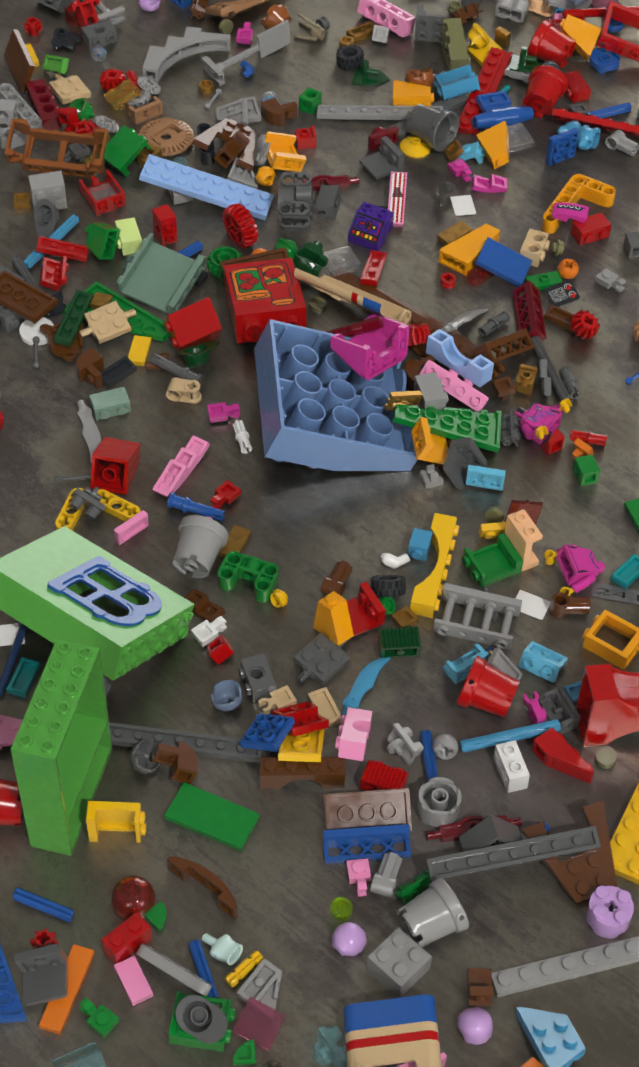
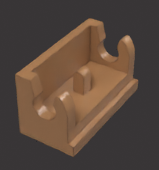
M153 96L154 102L134 109L130 105L127 107L130 110L127 112V116L135 125L163 114L162 101Z

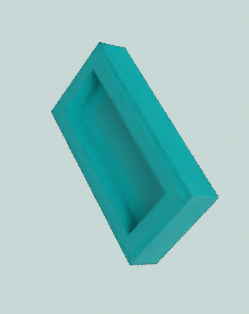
M633 554L611 574L610 580L627 589L639 578V556Z
M22 657L6 688L7 693L26 698L42 667L41 662Z

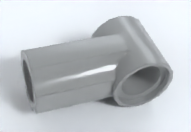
M619 129L615 130L605 139V144L609 149L615 150L617 148L632 157L639 149V144L626 138L625 133Z
M392 852L384 854L379 871L374 875L370 892L389 898L393 897L397 876L403 860L398 854Z

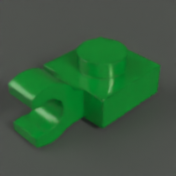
M86 997L79 1003L81 1006L79 1010L89 1017L86 1021L87 1025L102 1038H105L119 1023V1017L103 1004L97 1009Z

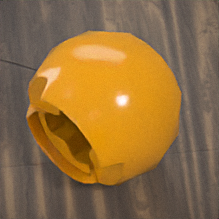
M268 166L260 167L255 176L257 183L264 187L271 186L276 177L275 171Z

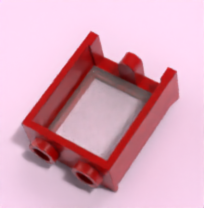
M109 170L105 171L106 181L99 183L98 178L92 176L91 186L89 187L84 185L82 179L78 180L79 191L92 207L96 216L126 206L125 192Z

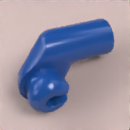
M243 60L240 64L245 69L242 74L249 78L254 73V67L246 60Z

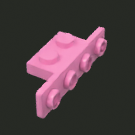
M431 360L427 361L420 372V375L436 372L438 378L442 380L444 391L477 412H480L489 400V397L472 387L474 383L466 378L462 381L458 378V373L452 369L447 371Z

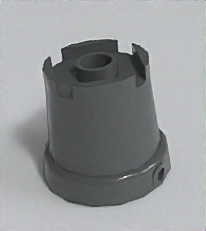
M418 104L410 112L412 118L411 121L407 120V131L428 143L437 152L444 151L455 139L459 128V118L453 111H442Z

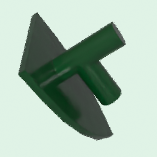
M522 46L520 56L512 55L509 70L531 72L533 68L542 64L536 61L537 57L526 55L527 47Z
M363 60L362 67L356 69L352 85L375 86L388 82L390 79L380 69L369 67L368 60Z

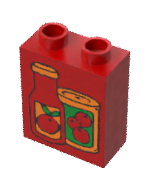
M292 258L224 265L225 296L237 343L257 342L270 319L306 327V305L299 280L294 276L295 266Z

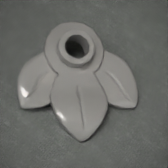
M264 134L258 138L255 145V166H263L266 162V154L271 143H265Z

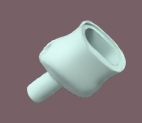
M205 933L202 937L203 942L212 946L210 955L230 966L239 959L243 952V946L235 942L227 934L218 939L208 933Z

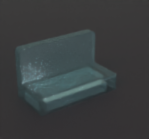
M95 1042L52 1060L54 1067H106L101 1050Z

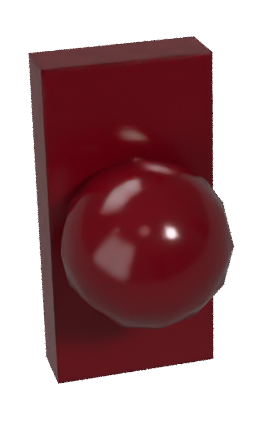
M381 126L375 127L371 135L368 136V149L370 151L379 149L381 138L386 136L393 143L398 142L399 129L396 126L388 129Z

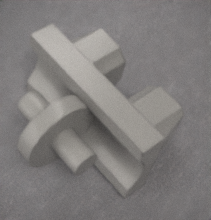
M399 723L393 724V730L387 736V741L390 743L387 751L390 754L397 753L407 765H410L415 757L421 755L424 746L418 741L413 743L411 740L413 734L409 727L402 728Z

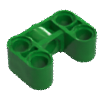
M231 551L225 556L218 570V585L223 591H230L234 589L239 579L242 580L243 578L255 582V599L258 602L265 603L270 601V595L279 584V567L275 563L245 555L238 551Z

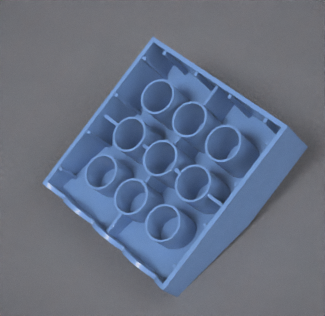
M270 319L254 348L264 456L278 462L286 461L306 465L313 469L321 468L331 471H411L418 460L413 449L414 444L411 434L413 428L393 422L394 410H386L384 408L387 398H390V392H402L406 389L407 377L406 372L400 369L401 362L374 378L366 380L353 371L331 349V336L335 334ZM344 336L345 340L351 339L350 337Z

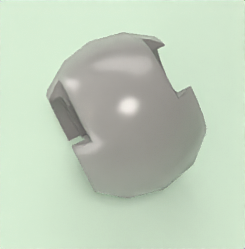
M450 734L438 735L432 744L435 756L442 760L452 759L457 754L459 747L455 737Z

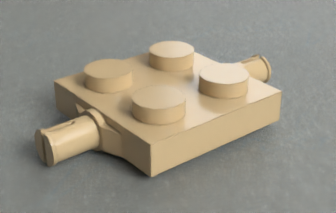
M57 73L55 75L57 80L49 82L51 91L62 104L71 103L78 98L91 97L90 90L77 75L63 78L60 73Z
M117 301L85 313L84 316L88 323V328L80 330V336L83 338L92 334L96 337L98 343L101 344L131 331V326L127 318L137 315L136 311L133 308L124 312L119 307Z

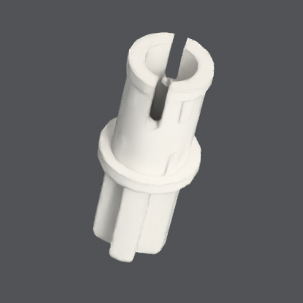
M236 420L233 424L236 433L235 439L239 442L241 452L246 454L248 453L246 447L249 452L252 451L249 441L250 435L246 431L243 421Z

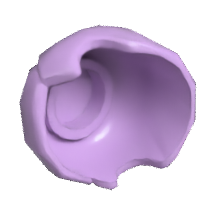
M138 0V5L144 11L153 12L159 8L161 1Z
M345 922L339 925L331 936L332 948H335L342 956H355L361 953L366 946L367 938L364 930L353 922Z
M474 1006L466 1008L459 1014L458 1030L463 1035L465 1042L479 1045L486 1043L491 1038L493 1022L490 1014L485 1009Z

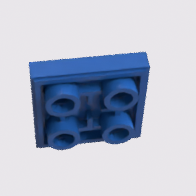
M576 127L549 137L545 162L548 166L575 156L579 133Z
M258 714L239 743L242 748L276 752L295 724V720L293 717Z

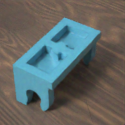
M478 643L473 645L474 648L470 652L453 662L445 661L442 669L455 684L467 678L477 655L487 661L489 660V653Z

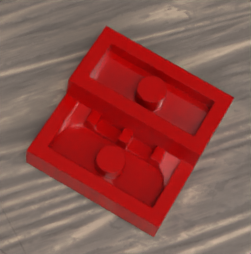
M308 701L272 710V715L294 718L295 724L288 733L292 737L329 728V720L319 715L318 706Z

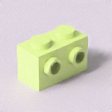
M135 217L116 220L115 227L120 229L117 247L121 249L123 256L134 254L136 250L139 251L142 238Z

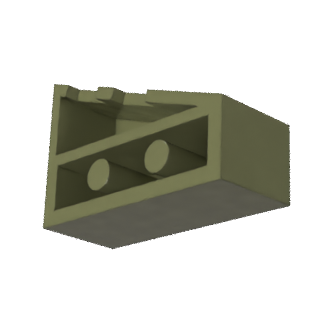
M461 18L443 19L441 47L449 71L471 63Z

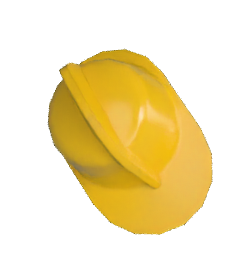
M473 23L472 28L467 34L471 41L470 46L475 45L478 48H482L490 43V37L480 25Z

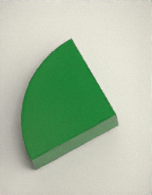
M162 901L144 914L145 919L158 932H161L164 928L167 918L166 908Z
M254 1039L246 1041L236 1050L233 1056V1066L256 1064Z

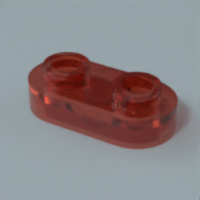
M477 265L467 273V282L472 286H479L494 276V274Z

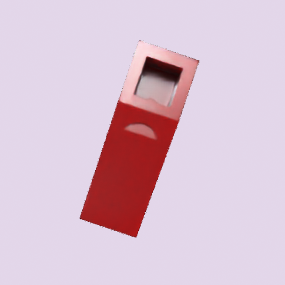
M553 727L534 739L532 752L544 765L584 782H592L594 770L591 764L585 762L578 751L566 742L564 736Z

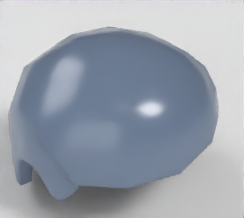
M223 680L215 684L214 693L211 694L213 706L221 711L236 709L242 702V690L238 682Z

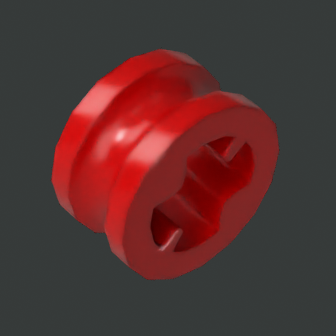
M446 272L441 275V287L451 289L455 286L456 276L453 273Z

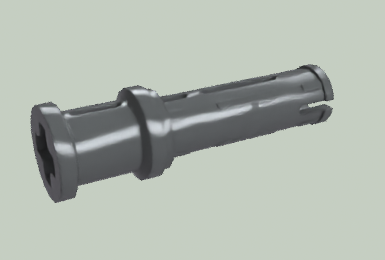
M155 353L151 359L152 364L181 379L196 380L200 385L203 381V374H197L191 371L189 367L184 368L158 353Z

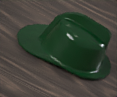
M218 340L202 342L192 347L180 349L178 353L184 355L187 367H201L208 362L210 351L216 348L220 342Z

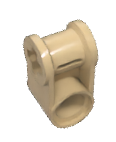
M172 378L166 391V397L174 402L197 404L202 400V395L199 392L200 383L196 380Z

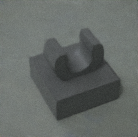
M73 143L68 145V151L75 159H78L79 163L85 161V156L90 154V149L85 144Z

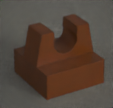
M509 376L492 380V386L497 396L501 397V401L509 400V396L515 394L516 388Z

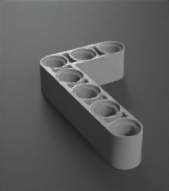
M9 83L0 84V99L16 100L18 118L25 119L33 129L43 128L42 120ZM10 126L0 130V146L4 150ZM14 129L10 149L26 144L27 135Z

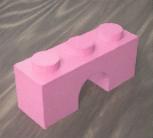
M348 707L347 714L342 715L335 749H339V758L364 760L373 711Z

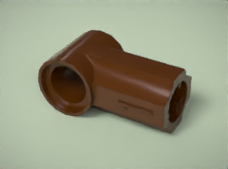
M343 560L337 562L331 574L324 578L320 592L328 595L334 591L342 596L345 583L351 575L353 567Z
M557 592L552 597L549 612L556 618H562L565 614H589L590 598L572 597L563 592Z

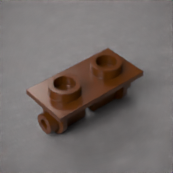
M192 0L193 4L189 10L191 13L190 19L193 16L198 19L203 18L208 0Z
M471 3L464 8L454 11L452 18H461L462 24L468 22V18L473 20L479 17L478 14L483 12V10H478L479 6L477 3Z

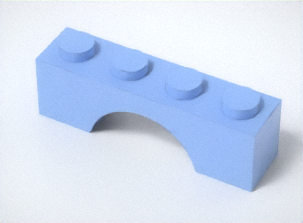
M441 329L428 336L426 348L428 355H432L436 360L478 387L483 386L492 379L494 367L492 361L481 354L474 359L466 358L458 351L453 337Z

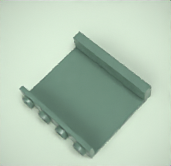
M150 233L147 238L143 239L139 251L136 250L132 262L127 264L123 276L120 275L118 278V293L168 315L179 310L205 268V256L199 254L196 260L155 243L153 233Z

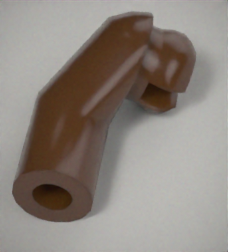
M168 353L160 354L164 358L170 360ZM146 361V370H162V368L152 364L151 361Z

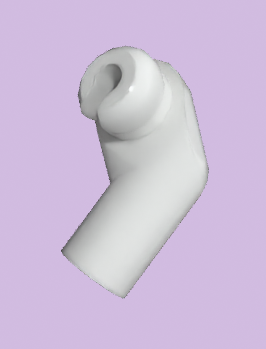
M383 553L380 556V561L384 565L396 569L410 562V558L406 553L398 557L390 553Z

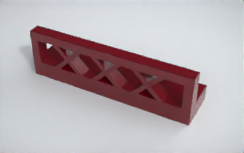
M529 280L513 290L518 331L527 329L529 326V336H538L543 341L547 337L540 291ZM525 290L522 297H519V293ZM524 302H527V304L525 305V307H524L523 309H521L523 303H524ZM528 314V317L524 322L523 319L525 315Z

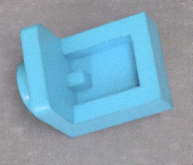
M478 142L462 146L464 152L458 157L459 159L465 161L476 158L479 164L483 163L485 151Z

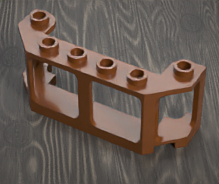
M23 118L12 119L4 155L9 163L22 164V169L26 171L41 173L62 171V175L91 178L96 172L98 174L104 172L103 160L110 135L108 130L101 127L94 129L93 135L89 133L77 134L72 131L68 133L59 130L50 131L43 128L33 129ZM14 129L27 135L24 155L15 152L14 149H10ZM41 139L60 142L57 161L32 159L31 153L34 140ZM69 143L94 146L92 161H87V165L64 162L67 145ZM102 144L100 158L97 159L99 146Z

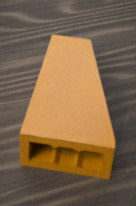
M484 224L442 247L439 250L438 262L467 276L477 266L475 262L487 237L499 243L500 230L489 224Z

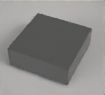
M584 103L569 105L570 112H580L588 116L589 111Z

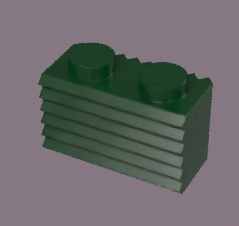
M417 626L396 627L395 629L392 627L380 628L378 631L380 658L420 656L419 628Z

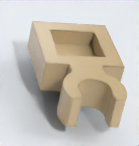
M288 685L270 692V698L258 700L259 707L268 706L263 708L264 714H270L275 708L278 709L297 704V700Z

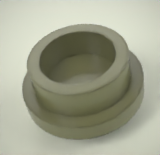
M451 1L447 10L453 14L454 11L462 8L459 1Z
M559 239L552 242L550 247L554 256L562 255L564 251V242Z

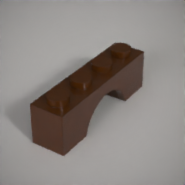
M260 757V789H281L285 784L295 780L314 781L323 788H345V758L321 757V762L278 761V757Z

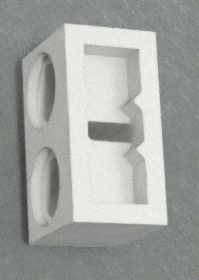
M516 740L496 745L493 759L507 793L527 789L530 774Z

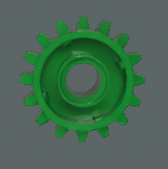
M227 246L214 249L210 252V256H207L209 273L223 279L220 261L239 258L241 253Z

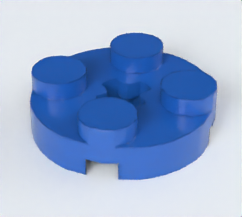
M597 48L592 51L589 63L593 68L597 69V72L605 73L606 71L619 68L620 55L604 48Z

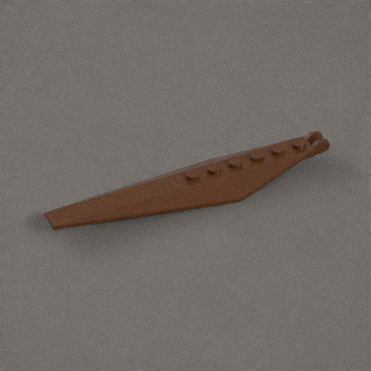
M339 268L330 275L334 279L410 310L412 315L408 324H427L431 334L442 329L444 324H446L378 287L360 284L361 278L342 268ZM456 329L447 333L453 337L458 351L463 356L469 359L477 357L473 352L477 348L474 343ZM427 343L408 346L419 357L425 358L429 356L426 353ZM500 362L494 363L493 380L499 376L497 372L502 374L506 370L505 366Z

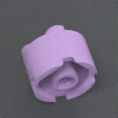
M599 886L593 892L586 911V922L588 926H591L596 935L611 939L627 931L634 912V904L630 893L615 886Z

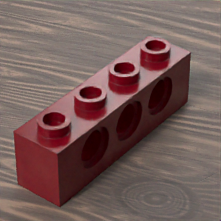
M44 78L26 82L28 98L34 112L42 120L43 129L50 131L62 129L56 110L59 107L55 103L54 94H51L50 85L46 84Z

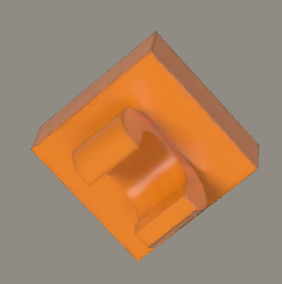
M579 438L574 441L575 450L572 453L574 460L580 456L591 454L594 456L591 446Z

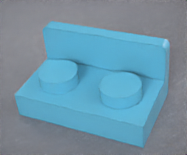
M468 465L466 485L503 491L506 471Z
M532 641L524 649L519 667L555 683L559 672L566 665L568 657Z

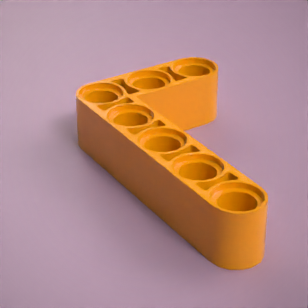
M582 174L573 175L544 213L542 231L552 234L556 232L563 222L551 217L554 203L576 204L582 198L603 207H611L614 204L616 189L611 185Z

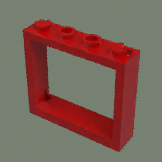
M609 1L604 11L600 27L602 29L596 46L639 62V45L607 33L610 18L639 29V12Z

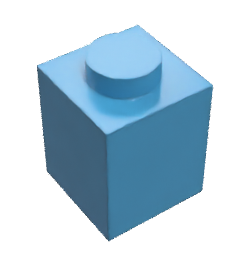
M417 528L413 529L408 549L409 558L427 561L433 532Z

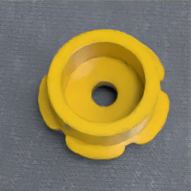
M275 589L270 595V601L276 608L284 607L288 603V596L285 591Z

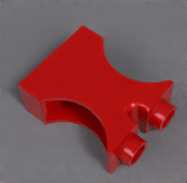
M611 664L585 666L576 704V710L581 716L579 732L583 747L608 745L623 735L639 731V673L621 671Z

